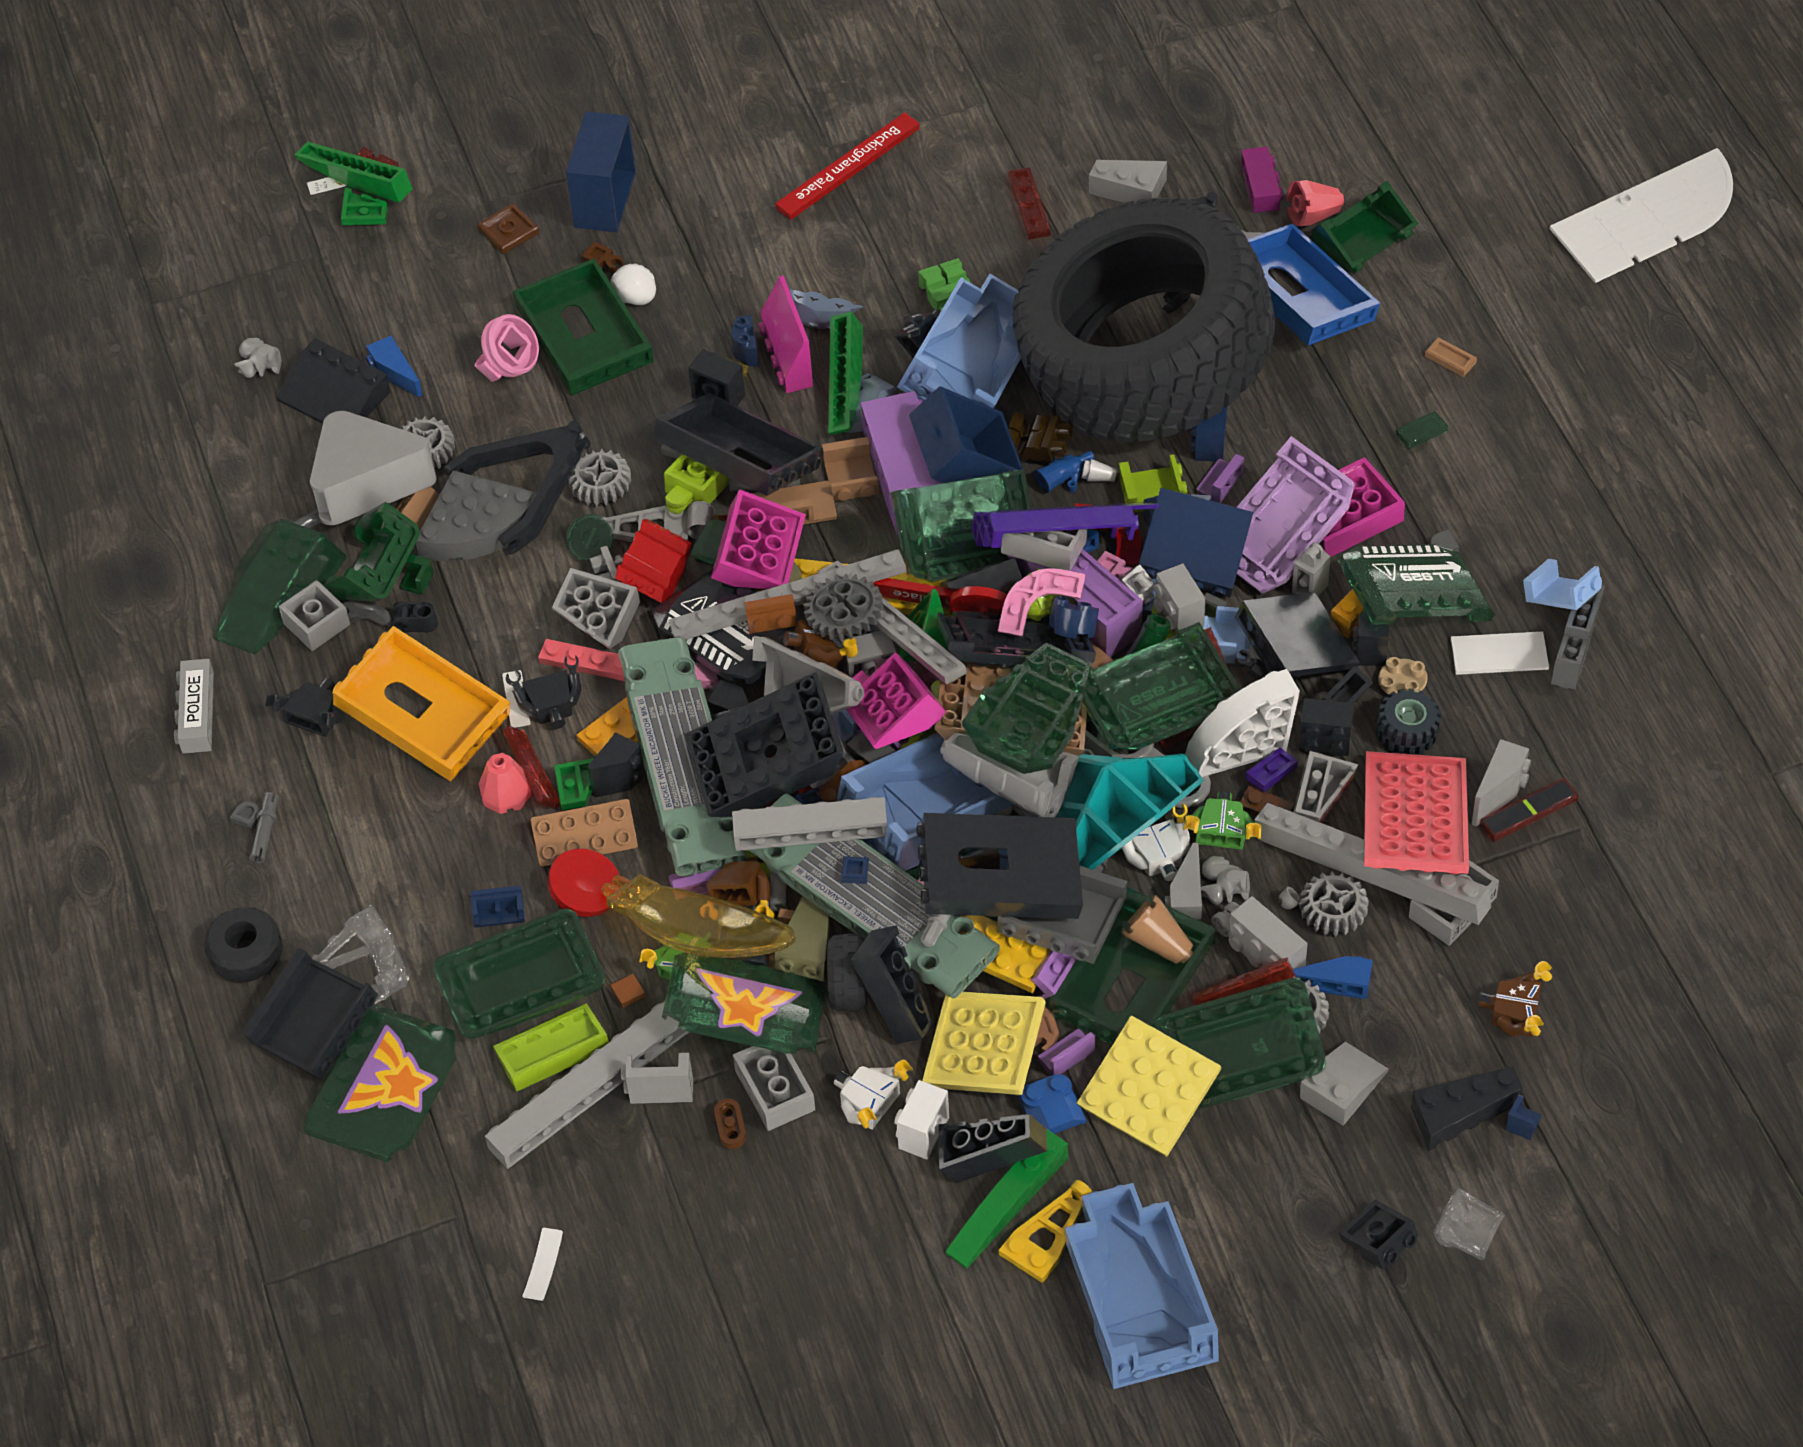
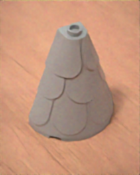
M754 636L752 661H766L764 696L817 671L831 714L857 706L863 699L864 689L859 681L825 663L816 662L804 654L793 651L767 637Z
M954 733L948 740H944L941 747L944 761L975 783L983 784L990 791L1008 800L1032 817H1055L1065 800V792L1068 786H1071L1079 756L1067 752Z

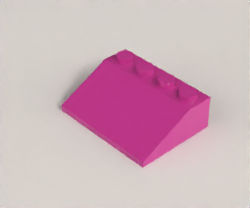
M784 275L779 276L760 312L761 322L758 323L760 335H765L764 344L766 351L772 354L770 356L773 369H778V372H776L779 385H784L786 393L813 387L808 337Z
M1365 457L1339 469L1341 473L1354 482L1355 486L1349 509L1319 543L1330 557L1404 521L1405 502Z
M739 489L730 505L711 578L733 587L770 589L789 583L806 514Z
M896 652L862 684L864 697L857 706L846 709L876 749L928 730L933 724L939 722L946 713V710L917 673Z

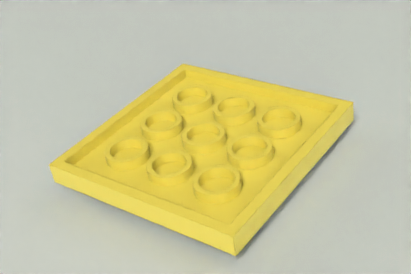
M962 992L959 996L952 999L945 995L922 1081L942 1089L1022 1095L1046 1003L1043 997Z
M1131 1016L1076 1104L1167 1157L1222 1068L1219 1064Z

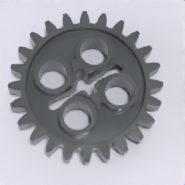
M847 574L844 575L843 579H839L838 575H835L834 581L826 578L825 585L817 583L818 590L811 589L812 596H806L807 603L804 604V614L808 626L813 627L814 633L820 632L822 638L829 634L830 640H833L835 636H839L840 641H842L844 635H848L849 639H852L854 633L862 636L861 630L870 631L869 624L876 625V618H881L880 611L883 610L882 595L879 592L878 586L874 587L873 581L867 582L865 576L858 580L857 574L851 579L848 578Z

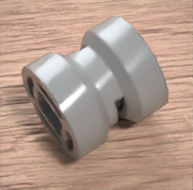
M1230 902L1224 907L1223 912H1218L1211 918L1215 929L1225 937L1229 936L1230 914L1239 907L1235 902Z

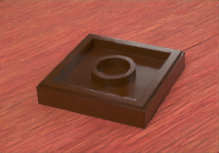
M514 203L477 224L478 230L503 254L540 233L539 227Z

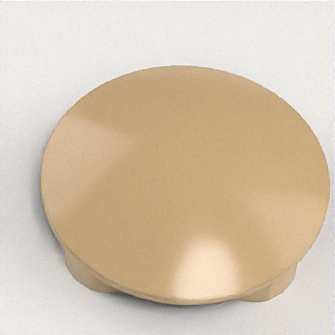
M1391 657L1387 659L1386 664L1381 668L1378 682L1382 690L1387 694L1393 691L1398 693L1399 689L1408 691L1409 688L1414 689V692H1419V690L1422 691L1425 688L1428 677L1425 665L1421 661Z

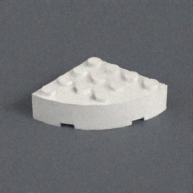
M1288 670L1270 672L1266 677L1251 683L1227 700L1221 701L1217 708L1203 721L1189 741L1185 753L1201 777L1265 759L1278 748H1282L1284 751L1287 750L1300 692Z

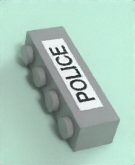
M210 659L180 661V671L176 672V680L180 688L175 693L176 703L179 705V710H175V722L178 725V729L174 730L175 744L180 745L182 754L211 751L214 672Z

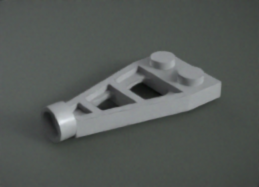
M666 506L608 518L596 517L609 525L612 530L613 539L633 542L635 533L621 531L620 526L625 523L638 522V531H640L641 523L644 519L650 521L661 519L664 521L665 529L688 540L686 531L688 507L681 514L671 513L667 510Z

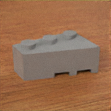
M1087 529L1003 534L1001 553L1054 569L1071 571L1086 544Z

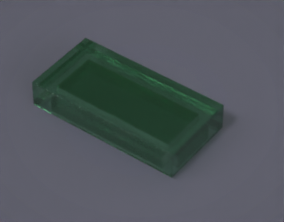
M1433 411L1397 428L1396 435L1409 450L1447 432L1448 425L1436 411Z

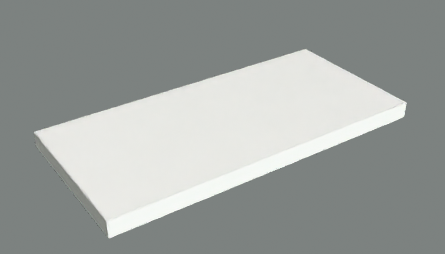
M1543 632L1452 636L1450 639L1456 675L1549 669Z

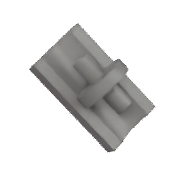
M601 547V555L590 558L594 573L607 570L606 573L597 576L619 582L615 577L618 565L622 564L623 558L618 555L613 562L608 547Z

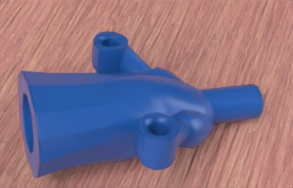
M1088 451L1078 457L1066 455L1061 459L1054 458L1052 463H1047V466L1034 470V478L1040 488L1045 493H1049L1071 477V480L1068 481L1067 489L1070 492H1075L1077 490L1078 477L1083 470L1084 461L1094 459V455L1091 451Z

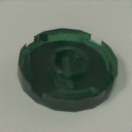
M587 514L575 519L571 523L567 531L566 541L569 550L574 556L582 561L590 562V558L601 555V547L607 546L609 551L611 550L614 535L611 526L606 520L598 515Z

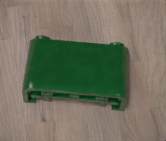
M1388 181L1379 185L1375 192L1369 193L1363 200L1337 217L1328 219L1320 224L1308 237L1347 273L1352 271L1356 274L1365 267L1363 263L1399 239L1407 240L1414 234L1413 229L1419 224Z
M387 502L362 515L354 527V536L365 547L354 568L346 569L341 577L332 576L328 578L323 586L337 600L380 601L386 598L419 538L420 532L417 524Z

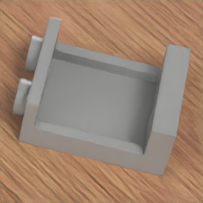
M679 1053L678 1067L634 1068L632 1055H626V1065H621V1079L624 1080V1094H629L630 1104L693 1102L694 1079L689 1053Z

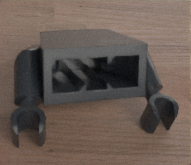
M934 309L932 313L915 312L903 318L904 327L896 334L895 338L912 358L915 357L941 311Z
M575 655L576 663L573 666L567 664V656L565 657L564 663L569 669V674H567L566 670L523 681L522 686L519 684L521 673L518 670H515L517 681L510 680L507 673L505 679L507 684L512 685L514 688L512 692L519 709L530 717H536L540 724L550 722L552 728H562L566 723L564 718L572 715V707L577 705L582 692L580 674L576 670L579 665L578 657Z
M324 678L319 686L307 682L299 689L285 696L269 693L266 698L265 706H273L272 709L276 712L282 708L286 724L324 737L328 735L330 728L332 729L335 724L342 720L341 709L333 705L332 691L335 683L327 678Z

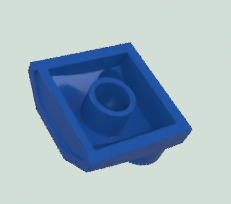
M1055 1074L1028 1084L1024 1087L1022 1095H1017V1100L1024 1114H1030L1046 1130L1048 1129L1054 1134L1086 1123L1081 1107L1076 1104L1078 1101L1072 1090L1071 1081L1065 1075Z

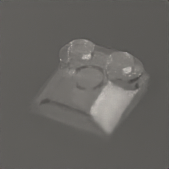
M1458 1188L1446 1204L1435 1227L1434 1235L1441 1245L1445 1247L1454 1246L1483 1261L1496 1230L1505 1215Z

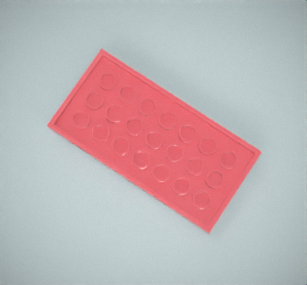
M1366 751L1364 866L1375 869L1395 868L1401 871L1422 870L1428 873L1437 871L1449 872L1451 874H1468L1466 758Z

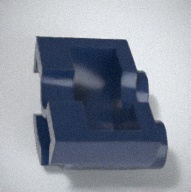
M752 315L739 316L734 320L731 332L733 353L737 360L740 359L747 362V366L758 367Z
M1055 596L1051 602L1048 629L1055 628L1054 633L1063 637L1076 639L1077 634L1086 635L1087 638H1092L1096 632L1099 608L1092 607V604L1088 602H1077V605L1069 603L1068 598Z

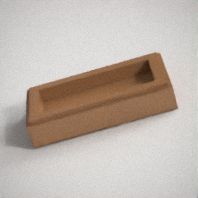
M1439 337L1425 351V357L1462 377L1477 362L1475 356Z

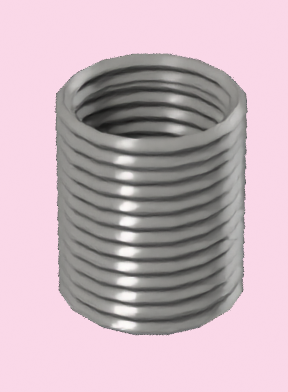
M704 501L693 502L688 507L687 534L699 540L708 538L712 534L713 507Z

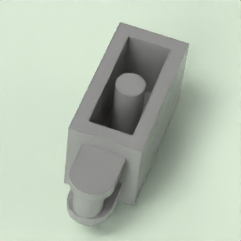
M1313 542L1294 562L1293 594L1315 592L1319 596L1328 586L1330 555L1318 543Z
M1140 564L1119 578L1122 583L1143 600V605L1155 596L1153 591L1155 590L1154 585L1156 583Z

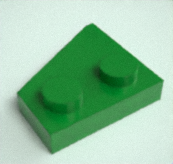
M345 188L341 215L342 225H376L387 223L388 205L386 201L373 199L364 193L359 196L352 193V189Z
M594 758L554 765L562 810L587 806L592 793L587 767Z

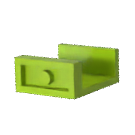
M1174 454L1170 455L1169 467L1131 473L1128 462L1119 463V481L1125 504L1144 503V499L1158 496L1160 488L1187 494L1186 482L1181 481L1183 476L1180 463H1176ZM1144 509L1133 510V513L1143 512Z

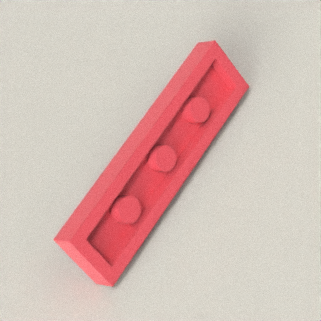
M546 639L538 657L541 664L568 669L564 663L565 657L567 656V664L573 666L576 663V655L579 659V665L576 668L578 672L625 681L619 656L616 653Z

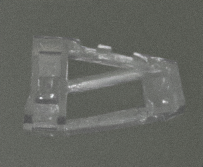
M372 905L350 917L344 923L346 927L337 936L333 935L327 941L329 944L318 956L315 954L312 959L333 969L371 954L379 973L374 977L376 984L371 985L379 994L375 1003L406 987L409 979V973L395 939ZM355 934L366 944L327 960Z

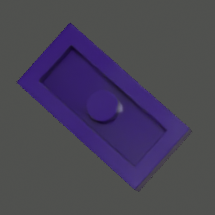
M1278 748L1248 770L1245 779L1264 793L1298 767V760L1282 748Z

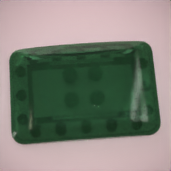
M570 909L553 912L438 957L433 964L434 973L458 1028L464 1037L470 1039L495 1033L557 1010L600 990L606 982L604 971L577 914Z
M1298 978L1286 979L1160 1016L1155 1024L1156 1030L1219 1064L1222 1068L1197 1109L1282 1087L1318 1075L1326 1067V1057L1305 983Z

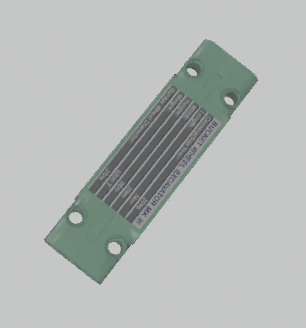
M676 637L622 647L618 651V656L625 679L628 706L638 744L641 747L643 763L662 832L665 831L667 849L671 853L676 874L678 876L694 875V873L700 874L722 869L729 862L746 861L745 851H736L733 817H710L708 815L686 741V733L712 721L701 680H697L695 674V663L691 659L687 641L684 638Z
M784 794L772 806L785 807L793 804H803L791 795ZM860 839L748 850L764 860L766 868L771 872L778 873L787 885L854 934L864 938V940L872 930L897 925L900 934L896 937L899 945L904 946L908 956L904 957L908 970L914 969L918 972L919 979L923 983L934 984L935 987L952 999L959 996L995 959L1000 950V945L976 929L971 919L961 917L960 915H951L946 923V930L941 932L935 945L929 948L925 947L921 943L920 938L928 926V918L934 914H926L925 904H921V889L924 888V885ZM843 856L869 858L867 884L841 883Z

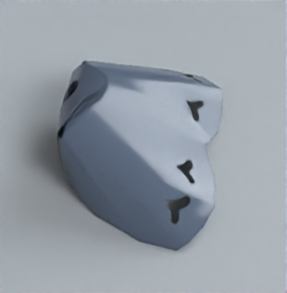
M789 290L801 322L807 327L825 330L830 328L831 316L847 312L854 314L864 307L854 305L841 298L828 299L818 292L810 291L804 293L797 290ZM835 304H838L839 306L844 305V307L838 309V307Z
M867 373L861 377L863 389L860 391L852 430L846 432L863 431L861 402L893 396L896 393L895 387L872 374Z

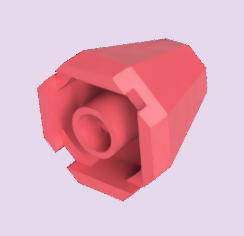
M1308 180L1292 181L1286 195L1287 201H1291V207H1287L1288 215L1295 226L1312 225L1339 212L1344 205V196L1338 188Z
M504 753L492 755L486 763L479 782L483 805L499 814L507 813V809L512 808L514 811L520 810L532 795L526 771L512 757Z

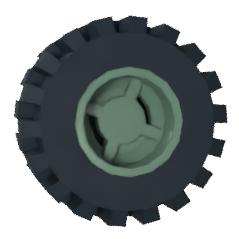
M1409 688L1408 691L1399 689L1398 693L1391 692L1389 697H1385L1380 705L1376 724L1377 736L1381 739L1383 746L1388 745V750L1392 752L1396 750L1398 754L1408 753L1414 755V752H1417L1420 755L1424 753V749L1429 750L1432 747V743L1435 744L1441 722V710H1438V703L1432 702L1433 698L1430 695L1425 696L1424 692L1420 690L1419 692H1414V689Z

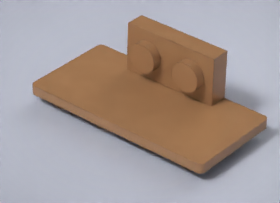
M829 481L781 488L768 496L760 492L750 493L806 514L803 525L837 519Z
M628 799L531 818L539 865L541 867L552 865L558 856L572 849H589L603 855L638 847Z

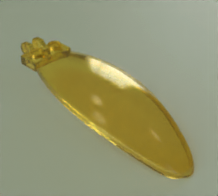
M642 874L637 875L631 881L616 875L613 877V884L608 882L601 888L603 894L607 897L608 907L624 916L628 915L643 932L656 941L689 954L718 958L758 956L786 949L793 945L796 940L793 929L774 918L725 900L683 889L662 886Z

